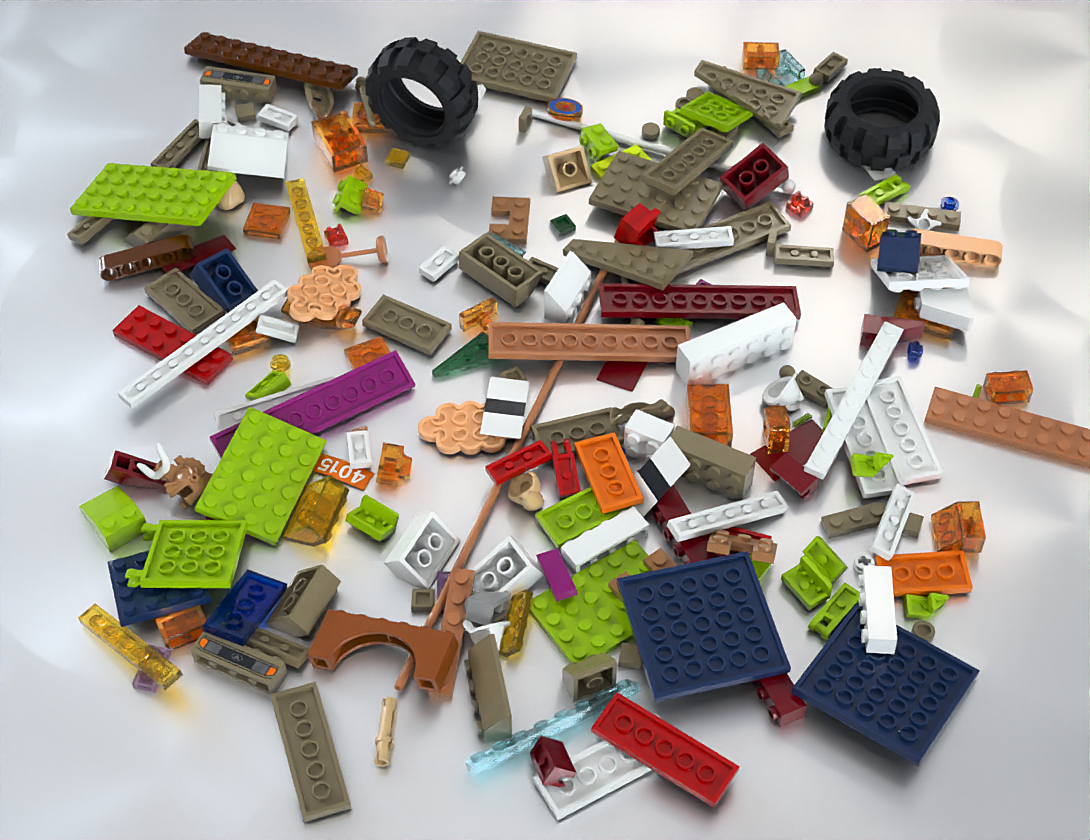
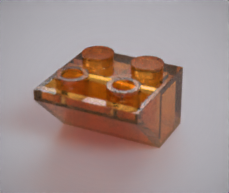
M957 501L931 514L937 552L963 550L964 553H981L986 535L979 501Z

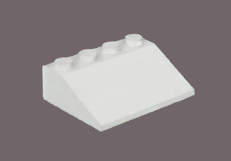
M223 123L213 124L207 170L284 178L288 133L282 130L269 131L263 128L252 129L245 126H228Z

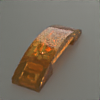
M287 299L281 308V313L292 318L290 315L291 303ZM343 306L341 311H338L337 317L332 320H321L315 317L310 321L299 322L324 329H348L356 325L362 310Z

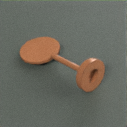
M378 236L376 238V248L341 253L335 247L324 246L314 250L309 255L307 262L311 270L320 265L334 268L341 263L342 258L377 253L381 263H388L387 245L384 236Z

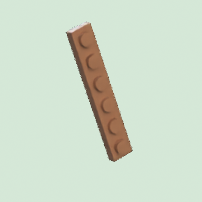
M452 568L441 630H448L454 633L459 647L440 693L429 691V696L448 699L453 697L465 632L463 626L466 614L464 604L472 594L475 570Z

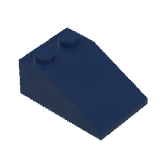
M888 229L886 232L882 231L877 271L918 273L922 233H917L916 230L898 232L895 229Z
M228 248L197 263L190 273V276L200 290L228 313L258 292Z

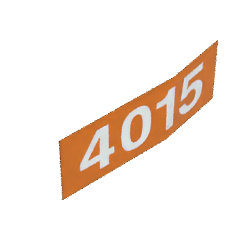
M322 453L313 469L315 472L328 475L363 491L375 474L363 468L350 469L349 462Z

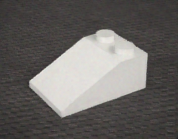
M509 536L471 569L475 570L471 595L477 592L511 593L512 598L529 589L544 574L522 544L512 536Z

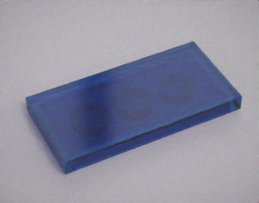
M247 569L202 625V631L244 646L287 589V583Z

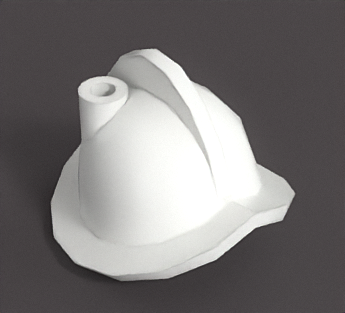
M795 372L793 376H786L770 383L763 392V401L767 405H777L787 411L798 409L800 401L805 399L795 380L798 373Z
M466 619L463 622V626L470 633L474 644H477L489 634H495L498 651L500 650L504 628L511 625L509 621L482 625Z

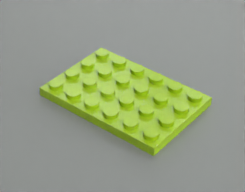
M249 406L202 493L195 511L214 520H246V534L276 546L327 440Z
M636 540L572 575L571 579L578 595L556 602L551 589H548L525 602V608L569 664L586 660L591 655L608 654L620 647L622 642L627 643L634 639L624 605L608 588V583L625 571L630 576L650 572L643 565V559L649 555Z

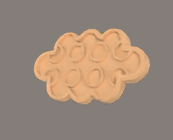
M341 264L334 268L320 265L314 267L311 270V274L301 276L298 284L290 286L287 292V299L291 303V317L302 322L310 321L315 317L321 320L336 318L338 311L347 310L350 307L351 301L358 299L361 295V286L357 282V269L347 264Z
M466 401L460 406L455 403L442 404L437 408L436 416L425 417L418 424L419 436L425 441L436 442L437 449L444 454H455L461 451L467 455H474L481 450L495 453L503 449L506 439H514L480 434L485 403L480 405L475 401Z

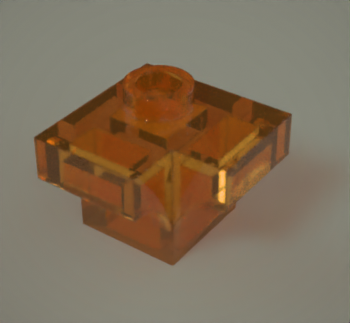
M383 442L376 483L397 486L398 478L409 480L412 458L404 454V446Z

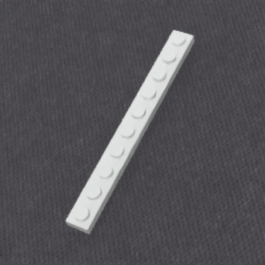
M274 279L119 391V398L133 409L258 318L260 314L262 315L287 296L288 289Z
M886 321L884 322L805 465V472L824 480L904 329Z

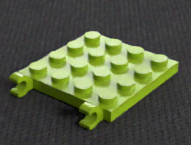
M159 520L158 524L144 523L141 528V532H145L143 540L152 541L144 569L127 570L125 577L129 578L128 587H137L140 584L141 588H231L247 531V521Z

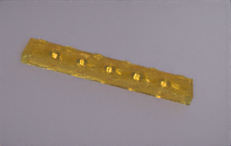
M304 178L285 182L307 263L326 260L325 249Z
M96 603L78 617L79 622L163 690L168 689L182 676L179 668L125 626L121 627L119 621Z

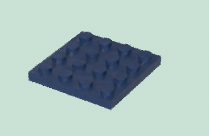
M149 551L107 562L121 627L211 602L208 588H141L140 584L137 587H128L129 578L125 577L127 570H143Z

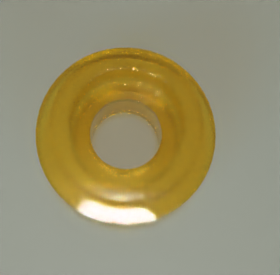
M283 354L273 356L270 362L271 369L280 372L286 371L291 366L290 360Z

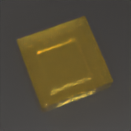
M392 148L386 158V165L403 169L410 158V152Z

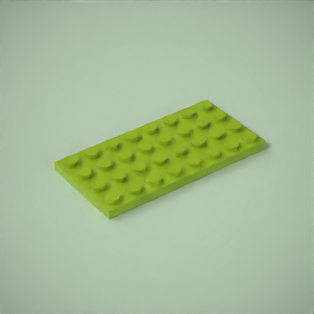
M108 163L70 207L72 215L201 226L237 178L235 173L224 171Z

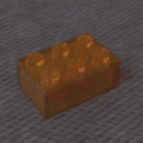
M346 111L311 121L313 137L333 172L368 162L367 145Z
M687 384L686 414L688 430L731 447L733 427L729 384Z

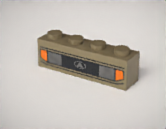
M206 66L200 78V85H221V92H225V97L271 104L277 91L275 76Z
M205 628L191 649L194 662L267 694L276 693L288 675L286 664L281 658L277 656L271 657L255 647L252 649L237 639L231 640L218 631H210Z

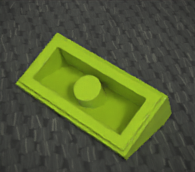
M271 371L248 391L245 397L252 401L282 392L291 385V382L285 372Z

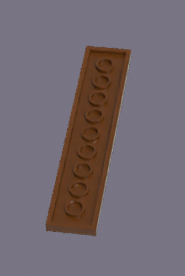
M208 32L200 33L184 47V52L187 55L340 91L358 75V68L347 64L342 65L333 61L321 60L317 57L303 56L299 53L295 54L286 50H277L269 46L264 47L255 43L243 42L239 39L212 35Z

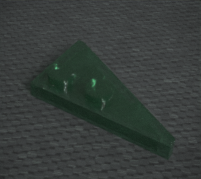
M481 332L434 368L432 376L435 378L438 376L443 377L449 375V371L461 368L462 371L480 365L491 364V360L494 359H489L488 335Z

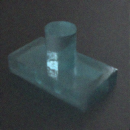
M786 49L779 51L778 67L774 69L776 76L780 78L788 75L794 82L803 79L806 69Z

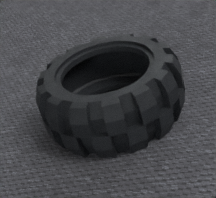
M407 37L394 41L384 47L368 69L365 83L366 96L369 97L368 105L373 114H377L380 117L379 122L387 130L391 129L397 133L398 138L406 142L411 140L416 142L417 146L427 148L432 144L436 147L447 145L462 136L476 115L478 109L477 83L471 80L472 72L465 63L461 64L456 59L458 55L450 49H443L437 46L438 42L429 39L418 41L417 37ZM402 78L416 81L428 88L438 98L442 107L426 104L416 98L407 89Z
M870 68L865 73L857 71L850 74L831 92L830 98L827 101L824 128L833 149L841 157H848L849 163L858 167L862 165L869 166L871 170L884 171L885 168H892L895 171L906 168L910 162L915 164L928 153L937 136L940 110L931 89H925L924 83L915 76L910 78L905 76L904 72L894 69L882 71V68ZM869 111L887 112L898 116L907 124L891 128L878 127L866 123L857 115Z

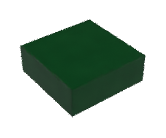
M567 214L550 220V226L559 237L576 230V225Z

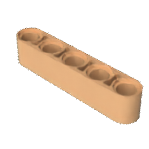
M912 229L916 230L917 233H922L921 256L948 255L953 261L990 267L998 266L1002 262L1003 245L998 241Z

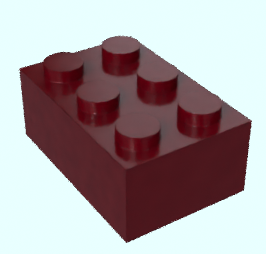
M762 143L721 175L720 183H723V190L746 211L789 178L788 166Z

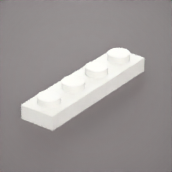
M731 226L654 232L655 247L694 249L734 245Z
M900 484L893 488L869 549L887 561L893 557L915 500V493Z

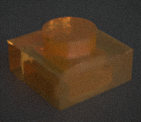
M366 187L363 192L361 207L379 213L382 208L384 193Z

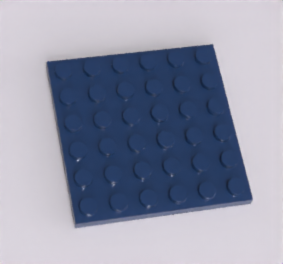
M748 551L617 578V586L654 702L790 672V663Z
M856 603L795 683L791 693L919 766L977 678L980 670L896 625L897 644L894 654L866 653V644L861 642V632L864 629V624H860V612L863 610V606H859Z

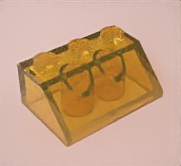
M331 475L305 486L282 538L312 547L327 543L332 537L331 532L334 525L340 518L339 513L347 502L346 497L349 489Z

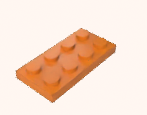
M615 432L574 443L575 451L602 514L643 503L644 498Z
M963 550L893 554L889 561L876 555L874 559L875 566L891 567L894 597H904L906 594L922 596L929 595L930 593H971L973 589Z

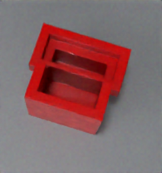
M638 203L621 219L613 238L621 244L649 246L654 241V232L659 231L654 225L661 212L656 208L650 211L644 205Z

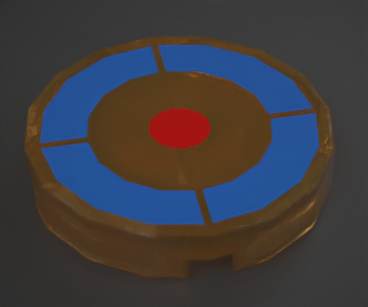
M556 98L548 102L547 113L549 115L552 114L553 118L557 120L572 121L575 120V117L581 118L583 106L573 99Z

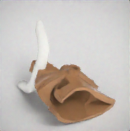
M158 443L156 447L161 460L156 464V467L151 470L142 463H138L137 467L151 479L161 478V480H165L166 484H164V487L167 488L166 493L170 494V498L179 495L183 499L179 505L187 510L189 505L191 506L195 500L201 497L213 474L206 472L205 465L193 457H186L184 459L179 455L174 459L177 466L171 464L166 451Z

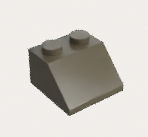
M607 653L591 655L586 660L578 663L573 662L562 668V681L573 703L616 687L617 662Z

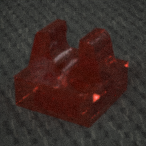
M797 191L787 202L786 208L801 217L813 208L814 202L809 200L808 196L802 195L801 191Z
M337 224V227L332 229L327 227L324 231V237L329 246L336 248L349 244L341 224Z

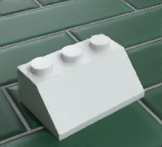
M569 251L544 291V318L558 323H568L570 319L574 318L578 305H582L586 292H590L593 285L591 271L574 252Z
M433 511L420 513L410 523L384 564L398 578L422 589H429L460 542V539Z

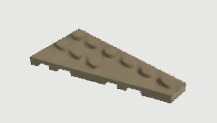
M701 60L694 70L695 77L780 131L801 98L802 92L704 60Z
M572 239L563 249V256H567L569 251L574 252L583 263L664 290L693 258V250Z

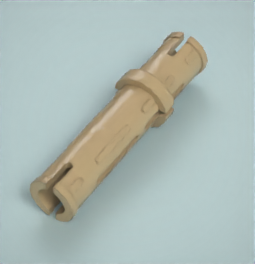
M393 697L382 699L379 732L375 738L376 754L374 764L380 767L390 764V751L394 746L392 735L397 700Z

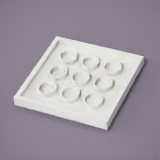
M948 255L920 256L918 273L877 271L878 258L871 259L872 269L892 292H902L903 289L922 291L923 288L942 290L943 287L962 289V286H969L970 278Z

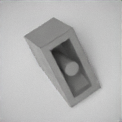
M477 592L467 598L464 604V610L466 611L465 619L482 625L498 622L508 615L511 593Z

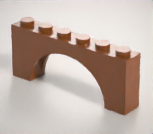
M328 609L307 656L313 667L334 671L338 663L356 649L375 644L396 646L408 652L415 659L413 677L417 687L440 693L459 645L455 634L448 630H436L427 626H414L406 622H393L385 618H372L364 614L356 615L343 610L335 611Z

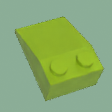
M118 486L79 506L109 552L145 533L141 532L142 525L146 523L144 515L135 502Z

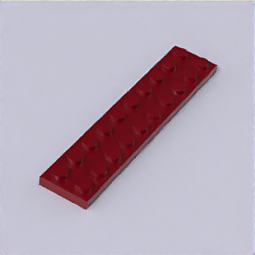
M599 283L601 317L744 319L784 302L797 320L801 318L796 286L668 284L664 290L646 284Z

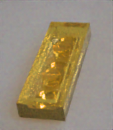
M527 589L513 595L511 598L506 620L511 625L504 629L499 654L504 657L519 652L523 646V637L527 628V619L532 606L531 600L533 593Z

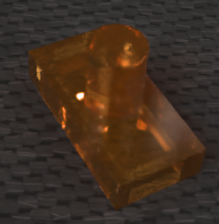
M491 297L459 313L460 328L465 332L480 325L484 331H488V322H492L490 318L497 315V301Z

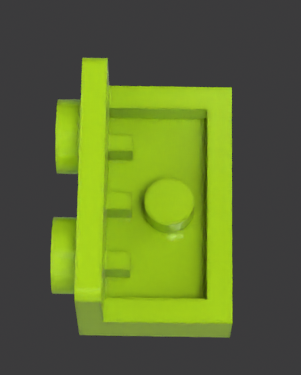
M678 108L672 112L669 110L664 112L663 125L687 138L700 128H706L701 122L689 120L686 116L681 115Z
M601 123L581 129L579 143L595 163L601 161L602 155L618 151L619 145Z
M350 175L344 181L340 180L336 188L338 193L332 202L335 204L333 211L337 212L341 207L358 215L362 209L368 184Z
M364 495L360 506L347 513L345 521L380 542L395 532L399 514L370 496Z
M805 555L800 557V562L797 566L781 576V580L809 611L828 600L831 596L833 586L830 579L824 576L818 570L816 564Z

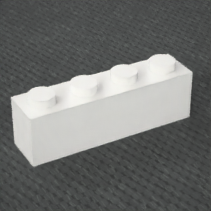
M199 85V138L211 139L213 124H225V92H221V85Z
M635 507L623 510L616 517L603 521L598 527L585 531L580 537L567 541L561 547L563 562L574 575L634 540L640 542L647 538L649 524Z
M864 565L862 575H858V588H862V592L859 593V606H863V610L860 612V624H864V629L861 632V642L866 644V653L894 654L897 644V630L891 567Z

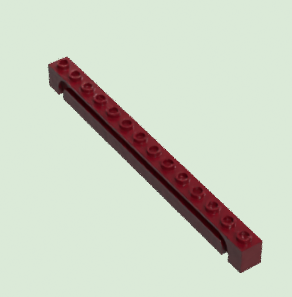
M673 484L651 508L656 523L660 524L663 528L665 539L671 542L675 556L680 558L683 564L716 558L717 556L714 552L707 551L708 541L704 535L677 542L667 527L669 520L691 514ZM787 673L749 681L755 685L760 701H764L768 707L769 717L771 720H775L779 727L804 718L807 705L804 700L791 693L794 684Z

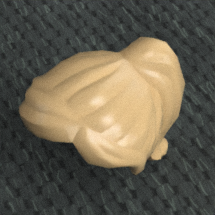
M236 180L217 204L221 209L231 210L244 201V191Z
M529 471L527 474L522 473L514 477L508 489L509 499L523 505L528 511L539 510L545 501L542 494H540L541 487L537 474Z

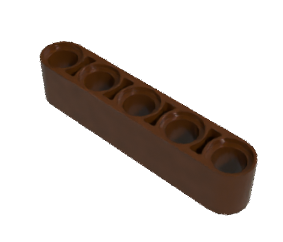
M182 234L101 256L98 260L100 276L106 281L116 280L189 260L194 256L195 251L192 238L189 235Z

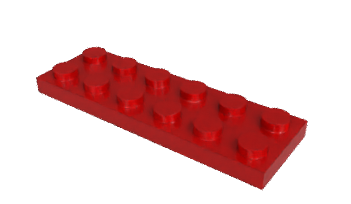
M140 305L112 330L114 336L160 361L197 336ZM217 347L183 373L208 386L233 360V356L231 353Z
M616 692L591 727L593 734L713 808L740 768L737 764Z

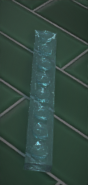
M628 679L621 680L615 684L616 687L610 690H601L595 694L596 697L590 700H581L575 704L574 708L561 710L554 714V718L548 721L541 720L533 725L534 728L528 731L521 730L513 734V738L506 742L502 740L494 743L491 746L492 749L486 752L479 751L470 756L471 759L465 762L468 771L477 774L535 745L540 736L549 738L603 711L616 692L626 698L640 692L641 689L638 682Z

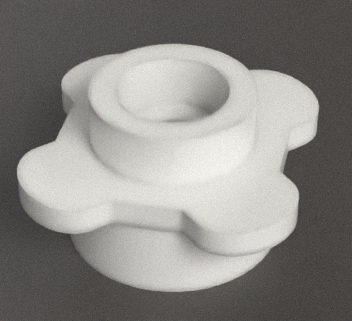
M462 166L459 170L455 168L449 175L451 178L450 184L453 182L458 185L464 178L466 173L462 171Z

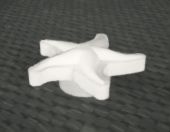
M928 209L924 210L919 219L908 217L909 223L915 229L931 231L934 227L941 226V222L928 218Z

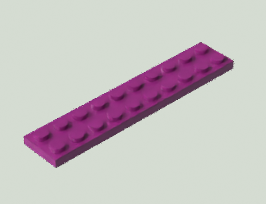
M395 350L263 411V413L315 435L414 388L416 384L398 352ZM240 423L210 436L209 439L220 460Z

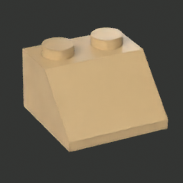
M583 146L542 157L547 176L556 192L592 183Z

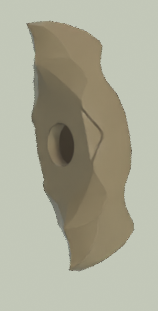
M305 82L304 91L308 105L321 124H323L328 119L333 108V93L330 88ZM316 97L321 99L322 101L318 102L315 101L313 98Z
M663 399L653 404L635 402L624 406L622 409L613 407L610 412L609 421L612 428L616 425L622 426L628 423L636 409L657 418L674 417L675 410Z

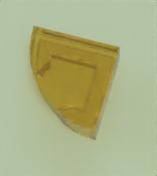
M362 164L354 171V178L364 183L373 179L372 173Z

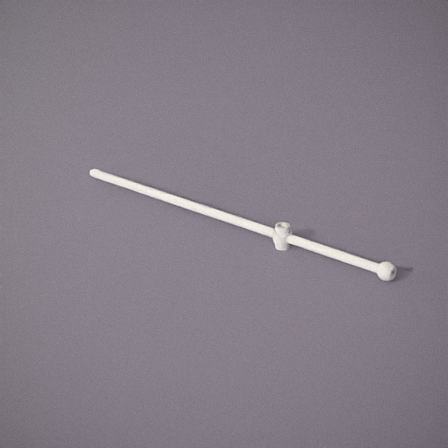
M532 109V117L577 130L590 126ZM608 131L615 141L633 146L637 144L640 148L668 155L673 151L670 148ZM714 162L709 166V168L723 172L728 171L732 167L719 162ZM787 179L778 188H782L786 194H791L795 190L796 183L791 179Z

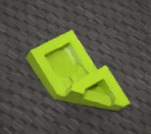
M876 452L874 456L853 453L850 457L852 475L874 477L894 456L893 454Z
M930 593L928 597L906 594L903 597L905 618L928 619L949 599V595Z

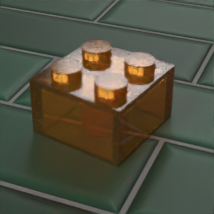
M863 194L847 202L842 230L867 253L880 246L882 231L886 232L888 229L890 216L870 197Z

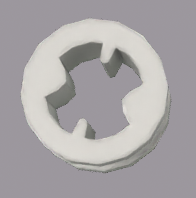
M860 553L856 555L853 563L854 571L862 575L864 566L860 562H864L867 566H874V559L870 554Z

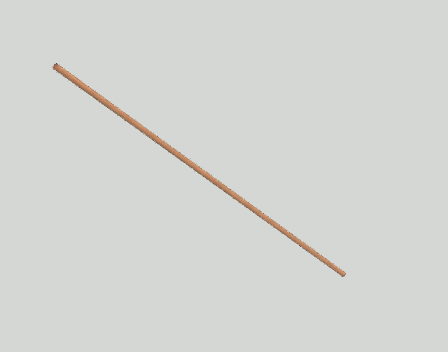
M600 269L574 324H583L599 291V283H603L608 271ZM555 360L522 427L521 438L516 439L509 455L522 448L531 430V425H533L564 360ZM494 483L453 568H463L504 483L498 486ZM452 570L424 626L433 629L446 602ZM409 655L394 685V688L398 691L403 690L414 668L415 659L412 655Z

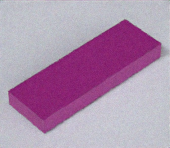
M557 548L536 555L556 602L578 595Z

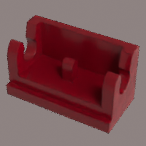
M787 452L770 467L774 476L778 475L795 489L803 500L814 490L818 489V478L805 472V467Z
M540 736L529 755L542 785L565 787V782L558 779L562 776L574 778L577 774L562 741Z

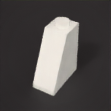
M967 288L923 289L914 298V308L918 309L920 318L963 331H971L974 315Z

